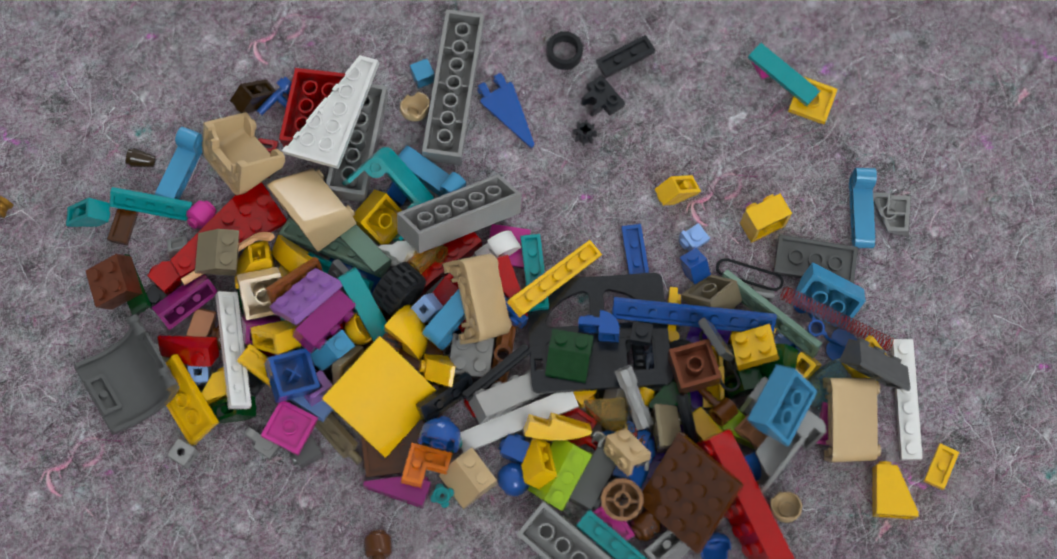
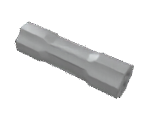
M632 365L624 366L614 371L630 405L631 416L636 429H645L653 425L654 422L649 409L645 406L638 389L637 378Z

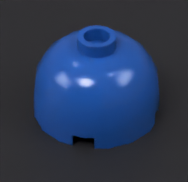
M445 416L427 421L423 425L418 438L420 445L424 443L428 447L447 452L454 450V453L458 452L461 442L459 428L451 422L450 418Z

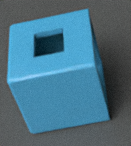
M427 58L410 65V72L418 89L434 83L435 74Z

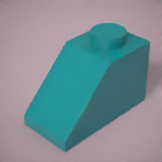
M86 198L67 207L66 226L98 227L109 222L111 215L109 210L110 203Z

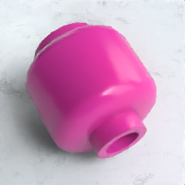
M197 201L187 210V223L191 228L201 230L216 215L215 207L209 201Z

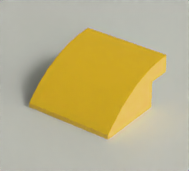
M379 336L322 397V400L386 458L422 419L416 405L436 392V390L394 348Z

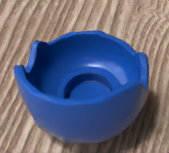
M508 463L498 471L497 482L506 495L519 496L526 492L529 485L523 480L520 464Z
M714 532L701 551V558L728 559V551L732 550L729 537L723 533Z

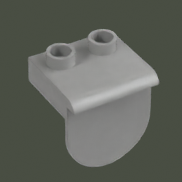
M763 377L741 407L740 412L745 417L750 415L768 382L767 378ZM809 410L805 414L789 446L767 436L755 452L761 466V478L759 481L763 484L760 489L762 494L765 493L800 446L808 451L825 434L826 426L824 422Z

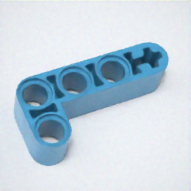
M183 126L177 131L175 142L178 147L161 179L155 195L180 200L203 152L202 134Z
M405 146L398 155L422 184L439 197L466 187V181L459 174L452 172L449 175L409 146Z
M854 168L849 178L852 246L874 248L873 188L877 181L876 168Z
M459 289L422 333L440 350L445 349L453 339L452 333L465 319Z

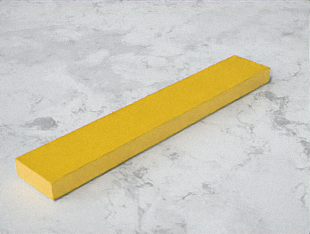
M588 240L510 298L507 303L520 318L601 257V252L591 240Z

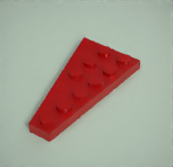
M261 182L245 194L235 195L198 233L215 229L239 230V243L256 233L272 232L284 226L287 220ZM198 233L171 259V264L180 278L195 270Z

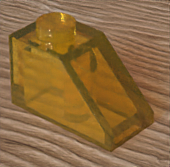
M625 397L584 400L587 413L605 429L614 432L625 428L628 429V405Z

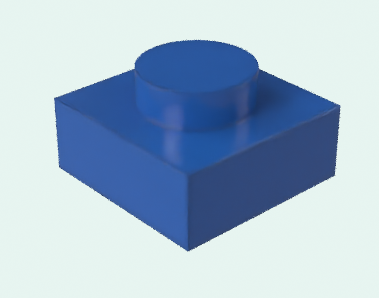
M393 181L385 192L399 207L403 205L407 198Z

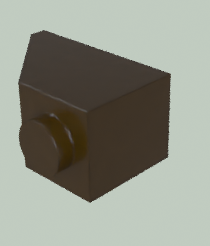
M267 79L243 83L239 85L230 102L240 113L255 112L276 90Z

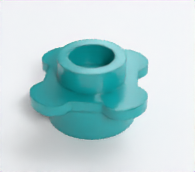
M439 483L435 486L430 500L433 503L441 504L443 508H447L450 498L454 496V490L451 488L447 489L443 484Z

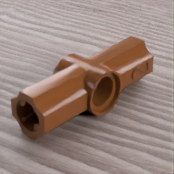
M511 326L509 333L497 336L492 368L504 360L497 356L500 352H506L508 355L513 352L517 327ZM509 371L495 383L501 381L503 384L507 382Z

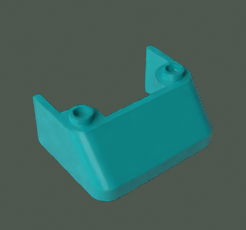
M382 147L342 182L344 186L350 184L363 171L371 178H379L386 174L412 203L407 209L435 199L430 191L389 147ZM398 233L393 238V241H402L404 238Z

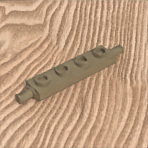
M332 413L328 415L324 422L317 421L315 427L343 458L349 456L356 465L362 462L363 458L355 451L358 442Z

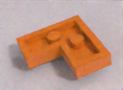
M412 443L401 483L421 488L426 470L447 475L452 453Z

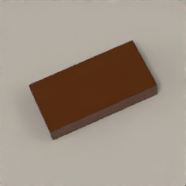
M117 208L107 240L128 246L139 212Z

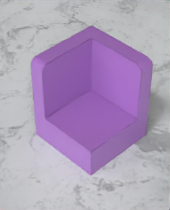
M321 370L316 372L320 388L316 392L304 396L311 407L320 402L322 397L333 387Z

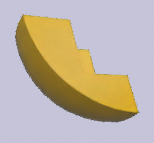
M406 305L391 317L384 328L387 333L402 343L405 352L420 361L427 348L428 338L422 334L426 325L419 319L411 308L412 306Z

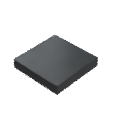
M705 317L699 320L698 324L719 356L726 361H732L735 356L715 326Z

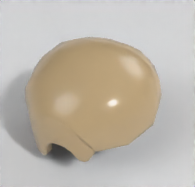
M416 92L414 96L406 95L400 103V113L406 120L421 121L429 113L430 100L427 95L421 92Z
M778 492L771 498L770 509L775 519L783 523H790L801 515L802 502L792 492Z

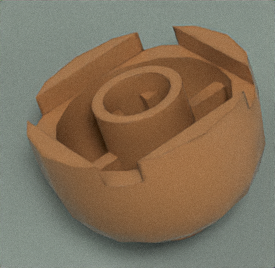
M625 478L615 479L604 488L601 496L602 507L606 514L620 522L630 521L637 517L644 503L643 493L639 486Z

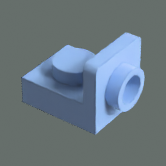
M699 223L687 231L683 230L679 236L680 245L689 252L695 248L698 249L710 241V237Z

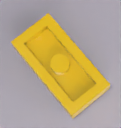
M940 443L923 482L944 490L959 452Z

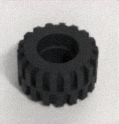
M402 262L390 269L380 279L373 291L372 297L392 317L402 307L414 304L424 290L426 279L408 262Z

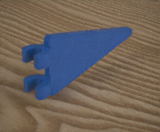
M498 73L494 76L495 79L493 80L498 87L495 91L490 93L485 82L478 85L477 91L482 97L480 103L528 147L533 148L534 141L513 83H506L503 75Z

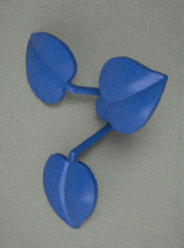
M793 306L796 312L800 314L806 313V311ZM808 313L812 321L807 326V332L815 338L823 335L829 341L826 346L828 357L834 362L841 363L839 360L848 340H857L856 337L845 329H836L830 338L825 332L824 323L816 320L812 314ZM781 333L774 337L775 344H787L797 349L798 355L800 352H804Z

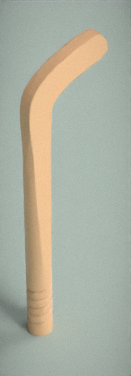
M270 232L256 233L239 243L238 252L255 241H271L275 236ZM194 270L181 278V281L184 285H187L203 274L195 273Z

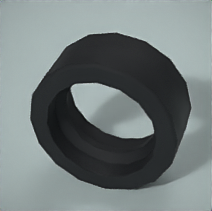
M561 31L555 33L547 43V59L553 67L560 70H569L580 63L583 54V44L576 34ZM560 42H568L575 47L576 54L568 60L557 58L553 52L554 46Z

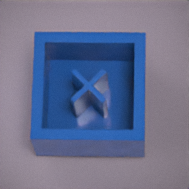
M306 348L268 357L264 363L276 403L312 394L320 388L310 352Z

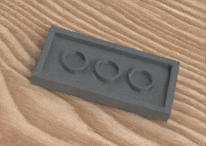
M779 234L774 273L801 278L813 262L854 283L858 247Z

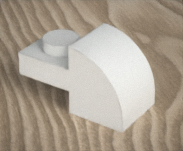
M508 230L487 240L488 243L474 253L476 256L490 253L494 257L499 258L505 255H512L521 246L512 231Z

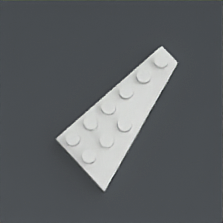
M359 55L345 72V76L340 83L332 88L331 94L323 99L306 120V124L300 132L297 131L291 143L283 148V154L339 169L379 66L378 60Z

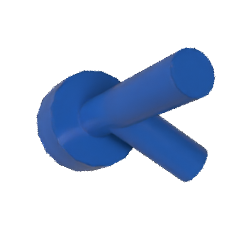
M286 76L276 82L279 88L257 109L261 115L276 101L286 109L288 100L283 94L286 93L289 96L292 84Z

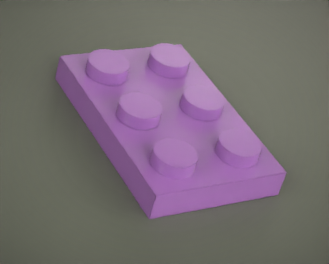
M315 268L302 280L294 284L284 295L277 298L270 308L273 313L298 325L338 291L342 284L340 280Z

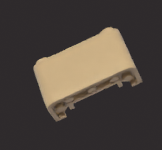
M246 112L203 122L202 151L204 157L235 195L245 194L280 170L285 163L283 152L274 149L270 154L254 136L256 122Z
M312 168L273 180L267 187L281 207L287 211L304 235L310 240L317 252L357 224L353 218L355 213L349 205L344 206L324 182L326 178L319 169L315 171Z
M489 253L443 263L445 274L451 273L454 276L452 283L458 282L466 323H461L462 328L465 327V331L462 334H458L460 345L476 343L509 333L512 323L507 311L497 258Z
M823 378V388H827V393H829V395H825V399H828V440H826V444L830 445L827 450H824V460L828 462L876 461L877 457L881 455V446L878 444L877 394L880 393L879 382H876L875 378Z

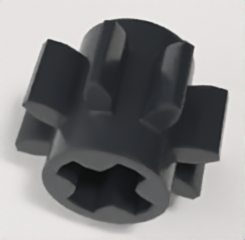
M587 120L581 124L577 122V129H573V134L577 135L575 142L580 141L583 146L588 142L592 144L593 137L597 136V131H593L595 124H589Z

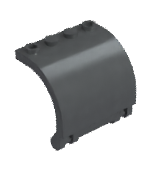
M137 314L132 315L126 320L130 328L117 343L103 352L77 362L74 365V369L112 435L127 430L159 412L176 396L180 388Z

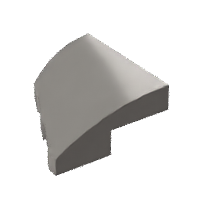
M873 193V200L887 231L896 235L909 236L911 196H891L890 193Z

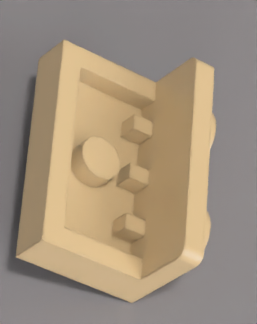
M627 428L606 436L604 446L606 456L627 476L632 475L633 466L650 460L651 452Z

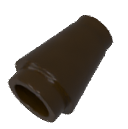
M136 148L128 149L125 164L130 165V167L154 168L156 156Z

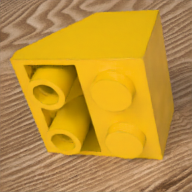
M268 241L255 242L244 249L238 259L237 275L275 267ZM234 276L235 287L239 289L237 276Z

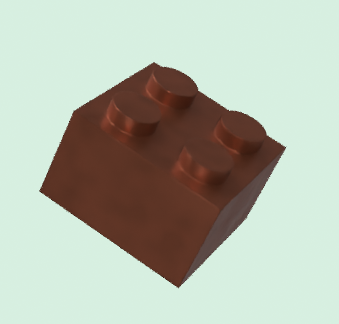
M114 254L85 270L96 308L113 310L142 294L135 266L130 256Z
M709 339L669 349L668 359L679 394L720 384L722 377Z

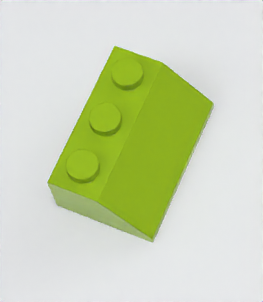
M553 440L550 448L557 477L541 489L529 485L527 490L563 511L593 454L568 440Z

